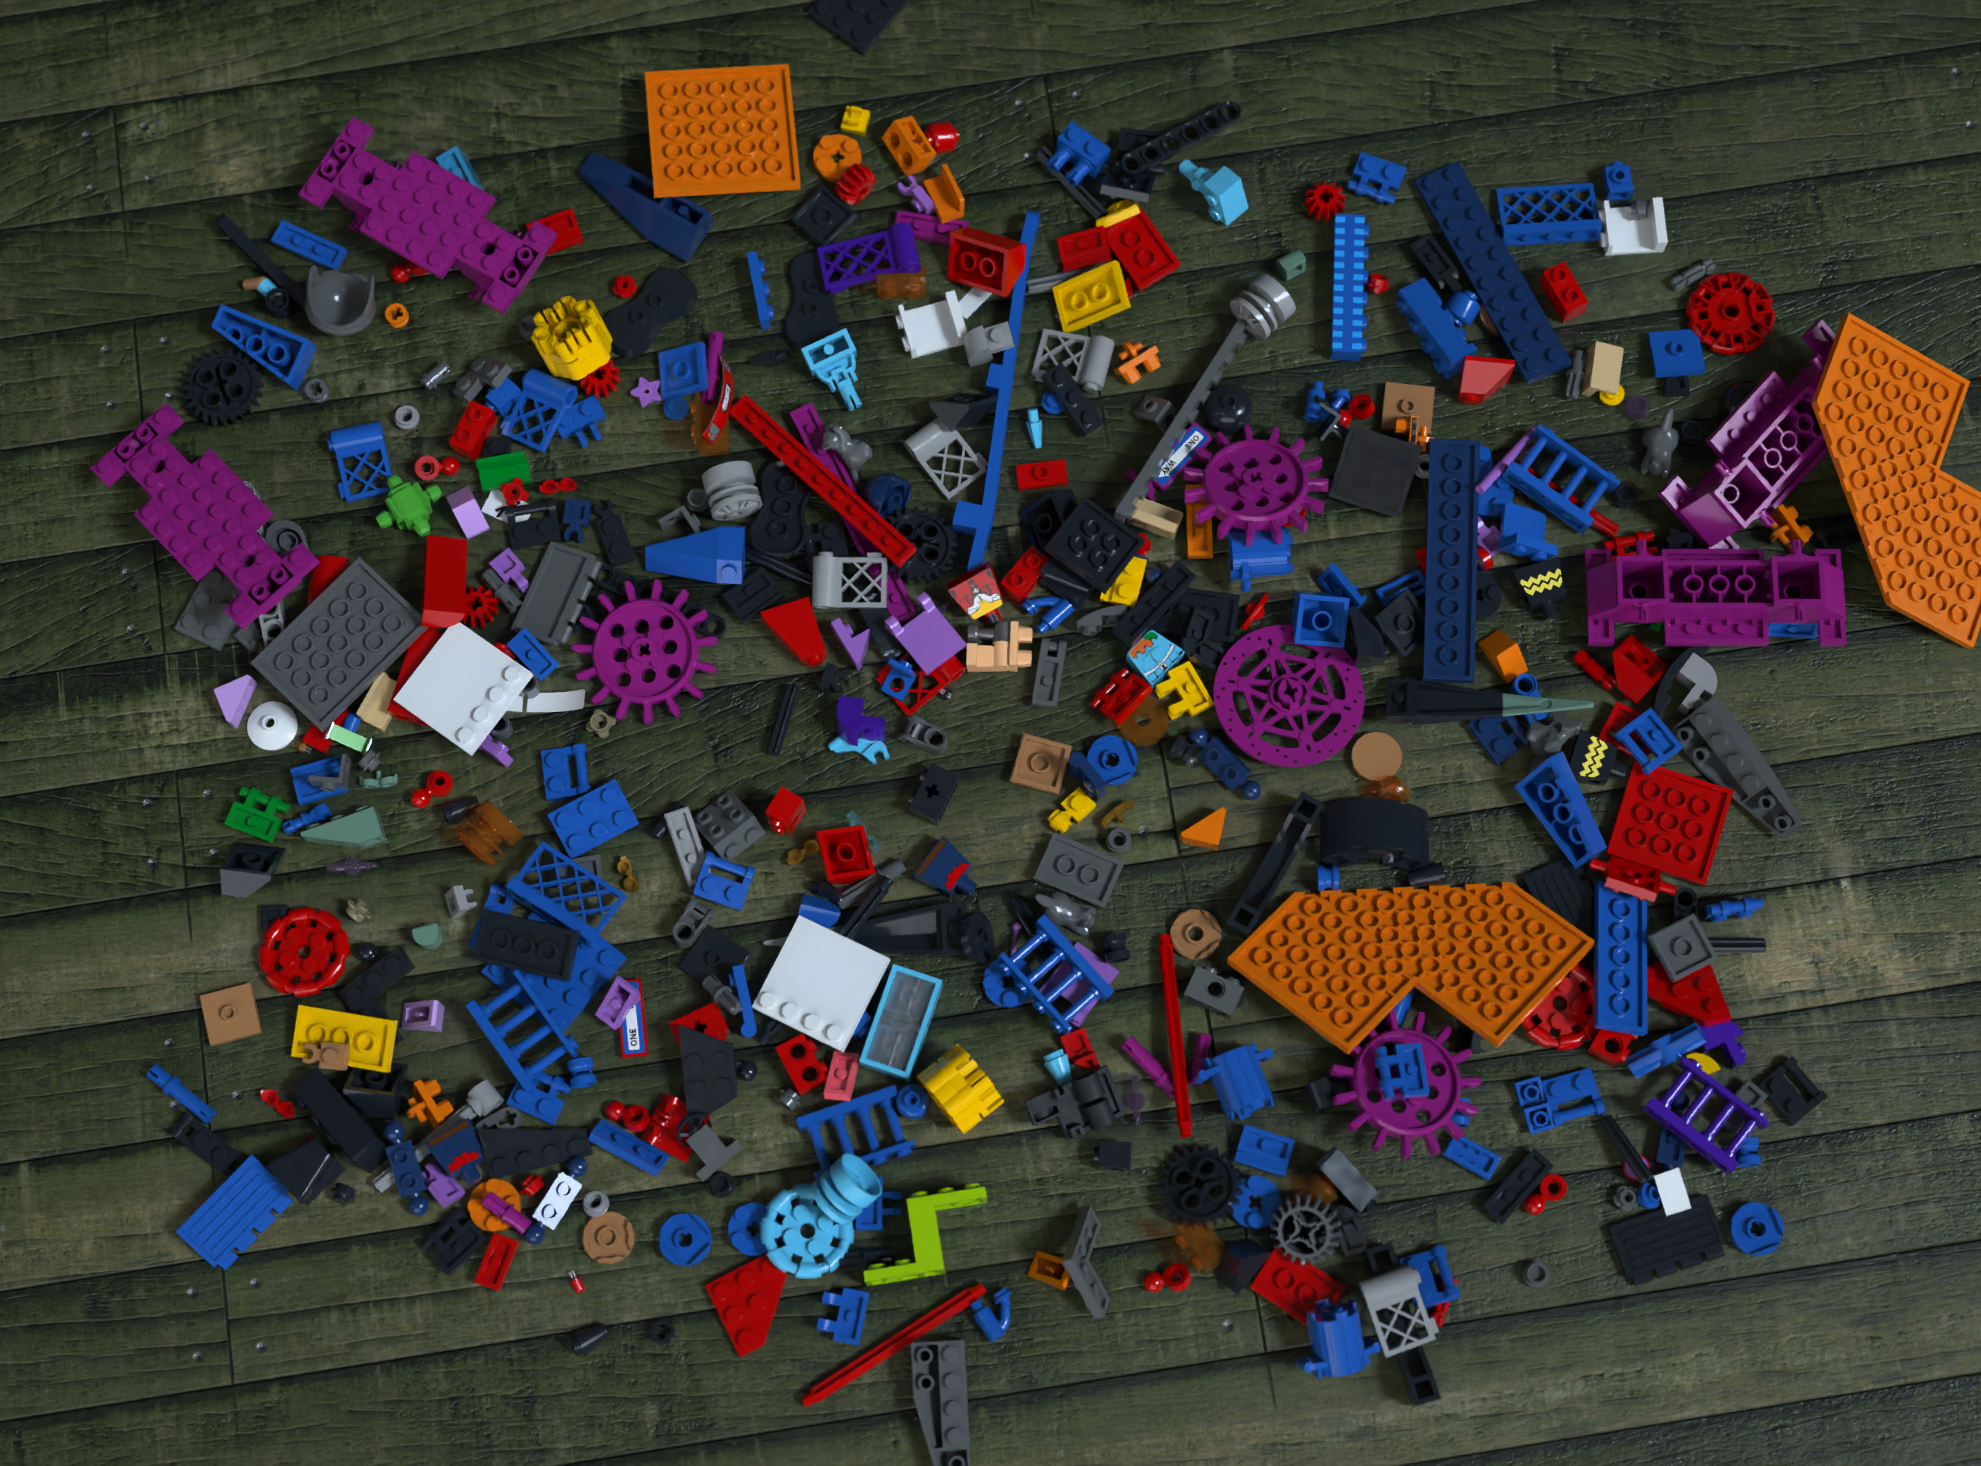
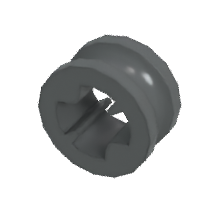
M315 378L306 384L305 392L312 402L322 403L329 397V388L323 380ZM320 386L322 393L319 394L317 392L318 395L315 396L312 390Z

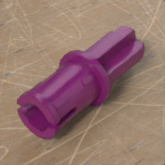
M1198 1033L1196 1036L1193 1057H1190L1192 1065L1188 1083L1191 1085L1204 1086L1205 1084L1204 1082L1196 1084L1193 1077L1199 1071L1204 1070L1202 1061L1209 1057L1211 1035Z
M491 1191L482 1200V1204L499 1216L501 1222L504 1220L519 1231L521 1235L532 1222L514 1209V1204L509 1205Z

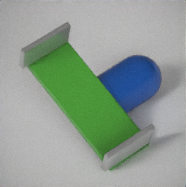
M351 711L346 715L342 727L334 724V722L327 727L324 739L329 738L362 753V756L367 754L373 739H367L356 734L361 721L356 711Z

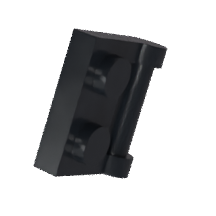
M555 497L533 504L516 507L513 505L505 506L513 550L550 544V541L555 543L562 542ZM549 511L550 517L516 522V516Z
M1793 1056L1757 1085L1758 1088L1768 1095L1767 1100L1791 1127L1828 1097L1796 1064L1798 1061ZM1789 1071L1812 1097L1808 1103L1783 1075L1785 1072Z

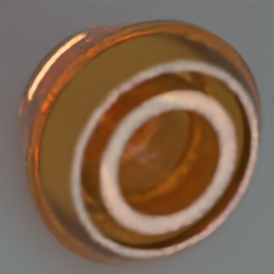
M1389 776L1381 781L1376 792V798L1408 802L1411 798V792L1403 779L1397 776Z
M1310 1174L1304 1188L1306 1191L1304 1197H1306L1307 1193H1310L1312 1196L1311 1200L1315 1201L1317 1196H1320L1322 1198L1321 1205H1324L1326 1202L1332 1203L1336 1201L1338 1191L1321 1174Z

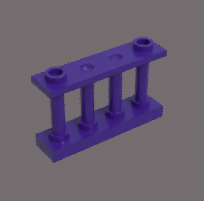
M1684 1056L1677 1063V1066L1683 1071L1661 1099L1651 1098L1643 1110L1729 1175L1739 1165L1734 1160L1736 1158L1735 1153L1756 1126L1763 1130L1770 1122L1765 1119L1767 1116L1764 1112L1756 1107L1751 1108L1701 1070L1702 1066L1693 1058L1687 1059ZM1693 1077L1705 1087L1683 1115L1677 1116L1670 1110V1104L1690 1078ZM1714 1093L1726 1104L1707 1129L1699 1133L1691 1127L1693 1125L1691 1121ZM1736 1110L1747 1121L1728 1146L1720 1149L1713 1144V1137L1732 1112Z

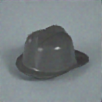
M278 520L267 529L266 543L280 557L290 550L291 547L294 549L300 543L309 550L306 535L295 522Z

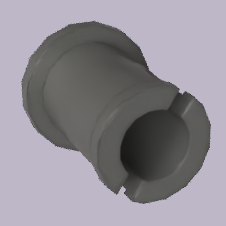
M441 360L427 374H422L420 382L429 391L432 388L436 389V385L450 374L452 370Z

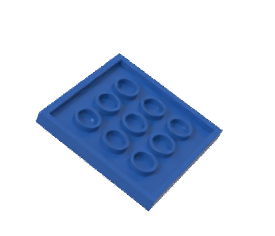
M548 894V895L546 896V897H548L549 899L554 898V897H553L552 895H550V894ZM534 911L527 918L552 924ZM599 935L592 949L580 941L578 942L570 982L531 973L527 974L535 984L531 987L564 1033L627 958ZM488 963L481 971L503 991L519 981L513 973L515 969ZM525 989L513 997L523 1007L533 1002ZM540 1010L532 1014L543 1024L548 1022Z

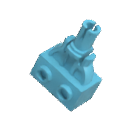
M1188 159L1180 164L1179 172L1191 180L1192 188L1195 191L1198 190L1205 196L1210 207L1209 213L1214 220H1220L1228 226L1248 209L1241 178L1226 166L1222 167L1217 173H1214L1207 168L1201 167L1199 169Z
M846 328L801 349L803 358L812 376L816 375L822 382L828 384L831 392L836 391L833 384L834 381L848 411L855 410L850 398H852L856 408L863 405L848 375L850 374L854 383L858 381L855 374L857 351Z

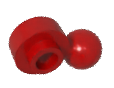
M409 260L406 265L399 263L391 269V277L398 283L406 282L411 273L417 276L428 273V271Z
M1367 394L1355 396L1350 401L1348 410L1339 409L1342 417L1338 422L1348 427L1352 418L1364 420L1370 417L1375 410V404L1371 397Z
M422 455L415 460L413 469L419 478L432 480L439 472L447 476L457 474L460 469V463L452 456H447L441 462H438L430 455ZM424 463H429V470L424 472L422 470V465Z
M442 770L431 773L427 779L428 787L425 789L417 788L411 793V803L417 808H424L430 803L431 796L441 798L449 795L453 789V780L450 774ZM438 779L445 781L441 786L436 785L435 782Z
M612 1101L605 1108V1114L609 1120L620 1121L623 1119L625 1127L629 1131L639 1132L646 1129L650 1124L648 1110L642 1105H633L626 1109L622 1102Z
M1556 1174L1544 1177L1540 1183V1193L1531 1194L1525 1199V1210L1531 1215H1539L1544 1211L1547 1200L1558 1201L1562 1199L1567 1191L1565 1180ZM1549 1184H1556L1558 1191L1556 1193L1549 1192Z
M1181 1263L1171 1264L1165 1269L1163 1275L1152 1271L1143 1278L1144 1288L1151 1293L1160 1291L1164 1285H1167L1172 1291L1179 1292L1185 1290L1191 1283V1274L1187 1267Z

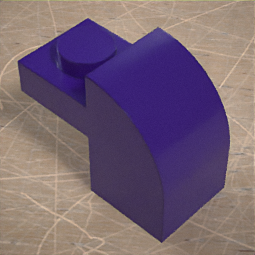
M839 696L837 731L845 742L858 746L859 738L869 741H885L886 718L864 716V699Z
M1730 1021L1708 1027L1698 1025L1707 1041L1698 1047L1701 1054L1720 1046L1731 1070L1746 1062L1744 1058L1746 1057V1052L1741 1043H1737L1735 1040L1744 1033L1735 1023Z

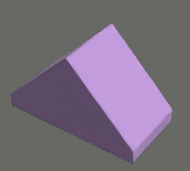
M469 486L446 496L467 539L490 529Z
M245 675L213 689L226 721L236 729L257 685L251 676Z
M438 1000L404 1003L401 1028L442 1032L445 1006Z

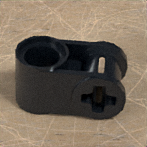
M1688 887L1678 889L1674 896L1671 895L1669 900L1670 925L1693 913L1700 923L1695 891ZM1678 895H1685L1689 900V905H1680Z

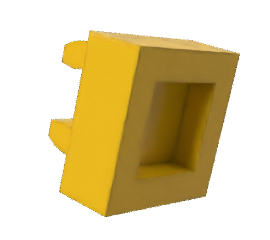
M847 106L841 125V132L865 137L870 119V111L860 107Z

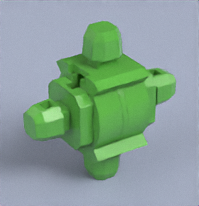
M397 475L388 478L387 484L391 490L388 493L389 498L385 500L388 511L384 510L376 516L379 526L386 528L393 525L392 522L395 521L400 530L407 527L408 530L414 529L418 536L422 538L429 535L431 529L427 521L430 519L429 514L433 512L430 501L435 502L442 496L438 485H430L423 491L418 483H414L413 486L410 482L404 483Z

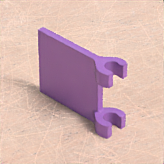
M923 592L916 598L918 606L924 612L904 627H901L897 619L892 615L885 620V627L900 642L924 673L928 675L966 647L967 644L935 607L930 597Z
M1077 942L1074 947L1110 985L1119 971ZM1065 960L1062 961L1039 992L1044 996L1071 972V966ZM1083 979L1076 980L1060 996L1073 1005L1088 991L1087 988L1089 986ZM1094 999L1070 1023L1079 1028L1098 1000Z

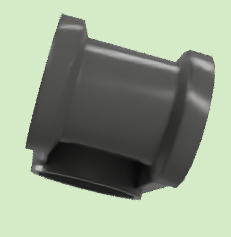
M908 715V723L903 734L898 736L900 741L934 755L943 754L948 749L947 735L942 728L930 724L917 716ZM939 736L943 738L939 745L930 744V740L933 737Z
M694 897L674 925L673 936L676 944L681 948L693 947L708 924H711L717 911L715 909H708L699 903L698 898ZM684 929L692 932L688 939H680L678 937L679 933Z

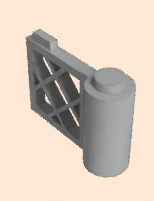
M1044 329L1033 366L1032 376H1036V381L1043 382L1040 377L1048 371L1039 370L1041 363L1051 358L1055 366H1057L1058 363L1053 355L1065 349L1070 358L1062 363L1065 367L1073 362L1078 368L1076 376H1072L1075 382L1083 386L1084 391L1097 393V391L1103 390L1115 342L1104 336L1087 337ZM1048 337L1058 338L1061 345L1049 351L1046 346ZM1075 342L1084 343L1083 350L1073 356L1068 346Z
M936 417L903 441L907 451L918 461L947 500H950L987 472L985 467L988 463L980 452L975 455L958 431L950 432L939 417ZM957 440L963 448L962 456L947 455L948 446ZM943 449H945L944 454H940V453H939V452H941ZM965 452L970 458L964 457ZM932 457L944 458L942 471L932 470L926 462ZM946 459L961 461L959 473L945 472ZM964 461L974 463L979 471L974 475L962 474ZM936 475H941V481ZM944 476L958 478V485L951 492L943 485ZM961 478L967 479L963 483H961Z
M818 552V556L813 557L812 608H887L888 558L883 557V553H867V557H833L832 552ZM843 563H854L859 569L850 580L843 574ZM858 563H866V564L861 568ZM872 563H882V573L873 580L865 570ZM863 573L872 583L861 593L852 583ZM849 586L859 594L852 602H842L843 592ZM876 586L881 591V602H870L864 595ZM861 598H863L866 602H858V601H859Z
M1407 1264L1358 1282L1386 1358L1436 1339L1434 1334L1439 1331L1434 1317L1428 1318L1418 1290V1283H1421V1278L1416 1267L1411 1269L1410 1265ZM1415 1297L1417 1307L1413 1315L1400 1310L1405 1300ZM1383 1308L1394 1311L1388 1325L1378 1320L1375 1311ZM1398 1313L1411 1319L1405 1332L1392 1327ZM1419 1313L1421 1314L1422 1320L1417 1318ZM1415 1321L1425 1325L1427 1335L1419 1338L1409 1335ZM1381 1326L1386 1328L1384 1333L1382 1332ZM1390 1330L1402 1335L1399 1345L1388 1349L1386 1339Z

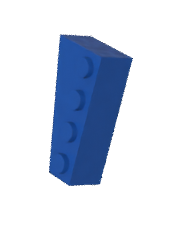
M1425 277L1399 290L1396 306L1400 313H1405L1411 331L1414 334H1418L1423 351L1426 354H1430L1434 360L1433 366L1436 372L1442 374L1445 380L1460 373L1465 356H1475L1477 348L1473 343L1468 345L1466 342L1465 331L1462 327L1456 329L1453 315L1448 309L1442 310L1440 307L1442 306L1441 299Z
M222 304L211 326L270 372L298 391L317 349L310 340Z
M1563 751L1549 757L1514 786L1575 869L1590 862L1592 858H1595L1607 848Z

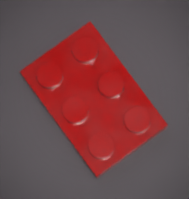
M1139 207V214L1106 227L1110 251L1138 291L1141 292L1180 268L1181 263L1142 208Z
M1283 1246L1275 1248L1250 1286V1289L1308 1327L1307 1311L1316 1308L1315 1302L1327 1298L1329 1304L1336 1303L1346 1287L1307 1261L1304 1265H1301L1299 1257H1296L1295 1261L1291 1262L1292 1254L1281 1255L1284 1250Z

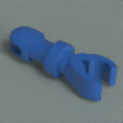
M321 804L308 814L303 812L301 817L285 821L282 824V828H285L284 833L291 834L303 826L308 827L312 825V822L326 820L332 814L326 804Z

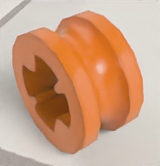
M394 303L387 307L385 316L392 327L401 328L408 323L409 314L402 304ZM400 311L402 317H397V320H394L392 314L396 315Z

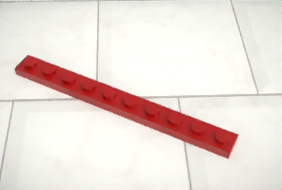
M746 394L730 409L729 414L895 565L900 568L917 551L914 545Z

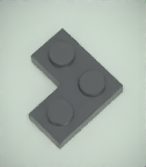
M481 355L474 360L466 375L459 379L452 393L458 399L470 403L485 384L498 389L512 369L506 363Z

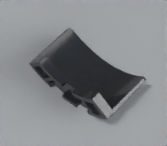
M1353 798L1326 804L1320 813V860L1330 866L1338 865L1339 869L1350 865L1367 864V859L1381 860L1383 865L1394 866L1409 873L1429 865L1428 813L1426 810L1413 804L1386 798Z

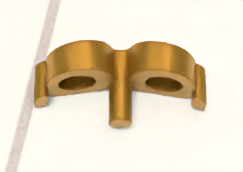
M1131 800L1121 803L1103 818L1102 826L1107 830V826L1116 817L1123 824L1126 820L1121 814L1131 808L1135 809L1136 806Z
M808 840L801 851L799 849L791 850L788 853V864L796 865L806 855H813L819 852L818 842Z
M626 856L620 858L621 861L618 863L617 868L620 875L627 876L623 883L624 888L628 892L638 893L639 884L631 874V863Z

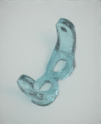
M854 810L849 812L846 818L850 827L863 825L867 840L870 839L874 843L872 847H869L870 853L878 852L882 848L881 844L874 836L867 834V827L857 816V813Z

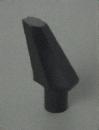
M787 349L775 350L749 359L753 365H780L783 363V360L790 358V353Z
M827 879L822 880V882L811 881L809 883V891L819 892L821 897L839 902L842 901V892L833 884L827 882Z

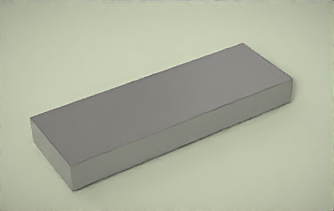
M687 806L664 814V818L687 885L690 887L695 885L705 853L689 807Z

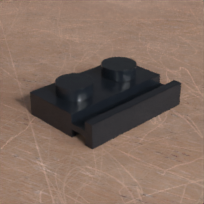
M764 567L743 580L742 584L736 585L722 595L744 626L758 617L761 611L769 609L785 597Z

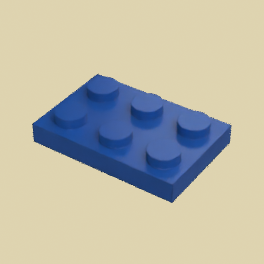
M616 779L547 814L571 859L639 824Z

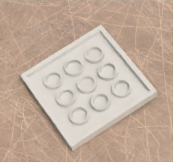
M459 622L445 631L393 700L472 756L534 675Z
M799 915L752 1008L844 1053L890 959Z

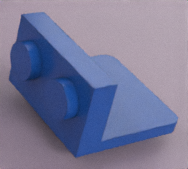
M1511 502L1503 504L1499 550L1528 558L1535 562L1546 561L1557 556L1558 553L1557 545L1544 542L1546 525L1544 513Z

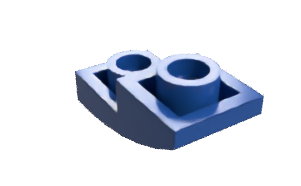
M1536 1075L1513 1082L1529 1133L1535 1134L1556 1128L1550 1104L1546 1101L1540 1076Z

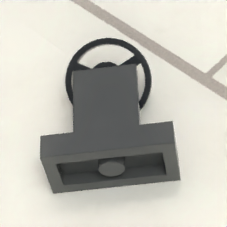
M693 1112L686 1115L679 1122L676 1128V1136L683 1145L692 1147L705 1163L695 1172L703 1182L743 1147L737 1139H734L725 1147L711 1130L710 1119L701 1112ZM698 1117L695 1123L688 1126L687 1130L681 1131L688 1120ZM703 1118H705L707 1124L702 1127ZM681 1137H690L686 1141L681 1139Z

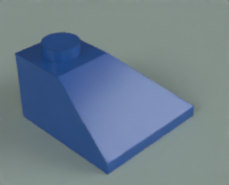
M1295 590L1292 608L1294 644L1344 648L1350 598L1318 591Z

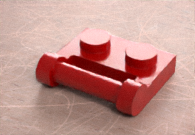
M1617 701L1598 738L1617 747L1618 751L1634 758L1625 745L1609 735L1611 729L1619 732L1642 713ZM1633 731L1629 734L1630 737L1643 744L1641 750L1647 756L1650 751L1649 748Z

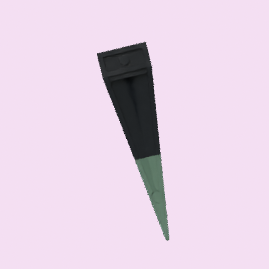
M1415 677L1387 678L1386 723L1412 722L1413 726L1594 707L1592 701L1497 693L1433 681H1422V679Z

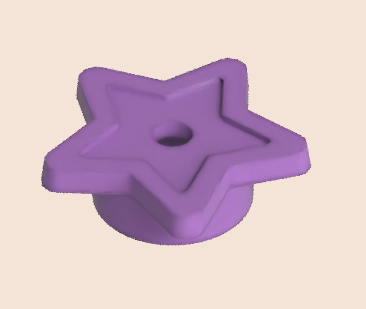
M640 377L639 386L632 390L630 394L639 398L643 408L654 401H661V397L657 392L660 381L648 382L643 377Z

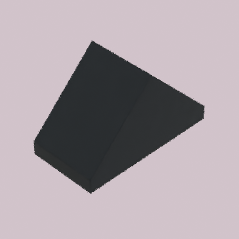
M1254 1240L1225 1246L1218 1280L1238 1294L1270 1257L1271 1253Z

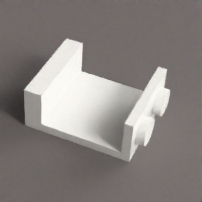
M1662 197L1652 198L1648 206L1647 219H1640L1639 221H1637L1636 216H1631V207L1610 208L1609 200L1604 201L1601 209L1598 210V216L1602 222L1599 242L1600 247H1604L1605 256L1664 251L1668 240Z
M955 290L946 292V300L908 311L904 310L903 304L898 305L899 314L895 315L898 329L904 330L905 336L902 337L905 352L910 350L912 359L964 345L962 338L967 333V329Z

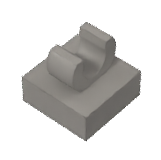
M462 885L453 886L444 895L451 919L461 917L477 905V902L469 903L466 897L473 893L472 889L464 890Z

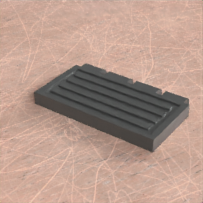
M550 541L511 631L514 634H518L526 628L539 642L557 647L559 643L566 645L573 630L567 623L575 625L583 608L577 601H586L593 585L587 579H596L602 563L596 561L597 558L593 554Z

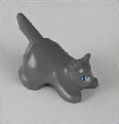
M1672 408L1666 411L1661 424L1647 427L1644 430L1642 442L1643 445L1647 446V451L1640 465V473L1642 475H1646L1650 471L1652 475H1661L1663 479L1670 478L1671 455L1679 444L1678 432L1672 428Z
M829 423V430L824 432L823 444L820 448L823 450L833 449L838 452L842 461L849 469L856 491H859L860 480L857 472L868 459L872 458V449L863 441L851 439L850 434L845 430Z
M1564 710L1555 711L1547 725H1542L1538 722L1531 724L1527 730L1526 739L1530 742V747L1536 757L1530 765L1529 774L1546 759L1558 754L1562 745L1568 739L1576 741V730L1582 726V720L1567 718V711Z
M1051 891L1047 896L1043 894L1035 895L1037 902L1044 906L1040 918L1045 914L1056 927L1064 925L1079 936L1086 937L1089 935L1087 927L1092 926L1095 922V907L1073 902L1066 894L1057 891Z

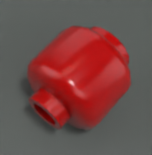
M948 121L928 124L925 131H923L937 155L952 152L956 147V142L959 141L957 128H953L952 124Z

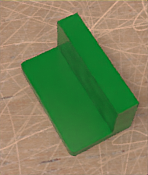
M524 451L475 460L476 467L479 470L483 493L500 490V486L503 483L513 482L514 478L522 479V485L532 484L529 462Z

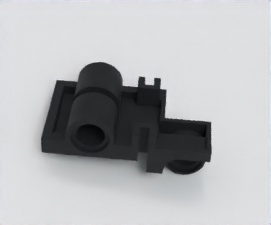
M1106 1065L1059 1085L1061 1093L1056 1088H1049L1042 1094L1024 1101L1027 1114L1033 1126L1056 1117L1063 1136L1067 1140L1077 1138L1075 1130L1077 1134L1084 1135L1085 1132L1105 1127L1115 1122L1117 1118L1127 1114L1109 1068Z

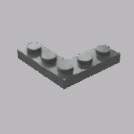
M1087 1205L1081 1206L1062 1261L1064 1268L1068 1270L1073 1279L1075 1288L1082 1295L1085 1306L1091 1311L1094 1319L1104 1318L1110 1298L1089 1261L1101 1223L1092 1206Z

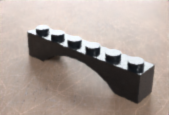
M1303 791L1301 792L1263 862L1225 925L1226 929L1245 940L1251 935L1322 812L1324 803Z
M1392 1242L1367 1249L1363 1252L1371 1278L1399 1268ZM1405 1300L1400 1310L1411 1314L1408 1300ZM1383 1308L1381 1311L1385 1324L1388 1325L1394 1311ZM1398 1313L1392 1327L1405 1332L1411 1319ZM1414 1323L1409 1335L1419 1338ZM1390 1330V1340L1392 1346L1395 1347L1399 1345L1402 1335ZM1422 1345L1395 1354L1412 1408L1441 1399L1433 1371Z

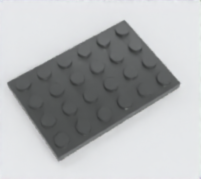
M359 557L250 663L323 732L429 627L421 626V614Z

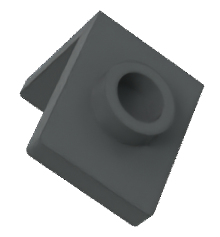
M1146 395L1135 410L1134 415L1155 422L1166 433L1169 428L1165 425L1166 417L1172 414L1175 419L1179 412L1170 401Z
M684 505L658 520L663 531L680 520L685 519L693 533L701 532L699 530L701 523L694 513L690 515Z
M342 754L339 778L309 775L308 781L312 786L320 787L319 789L323 791L334 792L335 788L347 789L351 759L347 754Z

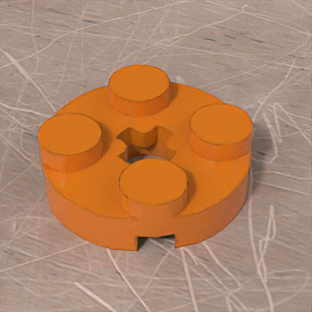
M845 135L823 136L814 150V166L821 176L829 182L838 183L837 180L849 166L851 167L855 163H862V155L857 141ZM841 154L844 160L841 159L839 163H834L832 156Z
M490 1179L478 1185L472 1192L468 1202L470 1217L479 1228L485 1231H506L512 1226L504 1220L501 1222V1218L495 1213H491L482 1204V1200L491 1191L509 1205L514 1204L513 1208L521 1213V1197L517 1189L510 1183L503 1180Z

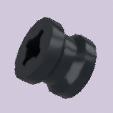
M1180 735L1170 749L1168 757L1171 759L1176 758L1180 760L1181 765L1186 766L1198 745L1194 742H1187L1185 737Z

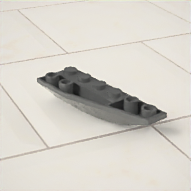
M1717 695L1670 729V732L1683 746V750L1700 772L1716 785L1734 790L1732 798L1781 839L1803 825L1769 764Z
M965 1339L911 1343L913 1397L933 1465L971 1466Z

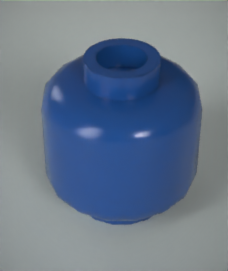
M1468 290L1454 292L1443 308L1451 312L1454 326L1458 328L1462 327V325H1470L1480 310V305L1476 301L1478 297Z
M910 1084L900 1089L896 1097V1105L903 1117L916 1120L926 1115L930 1107V1099L923 1087Z

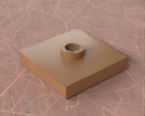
M1386 382L1380 431L1395 432L1396 419L1419 416L1417 435H1420V427H1428L1427 436H1430L1435 387Z
M1023 733L1010 783L1059 795L1072 746Z
M251 983L200 996L210 1046L213 1047L262 1034Z

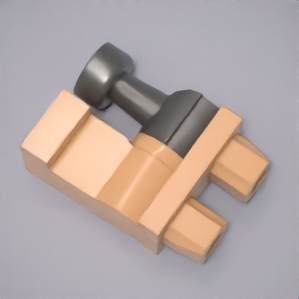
M1011 621V623L999 622L995 628L979 629L978 624L969 623L966 657L967 672H1018V667L1032 666V651L1019 650V643H1032V628L1019 626L1018 621ZM979 639L992 640V646L977 645Z

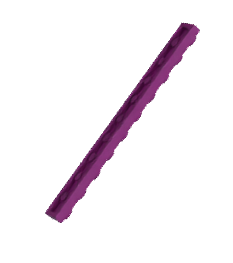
M812 402L790 412V416L807 450L858 495L837 451L820 448L823 444L826 429ZM841 516L861 557H867V553H879L880 550ZM872 563L867 568L873 580L882 573V563ZM894 571L891 574L888 573L887 610L891 616L893 615L900 625H903L916 618L918 612L901 579H896L898 573Z

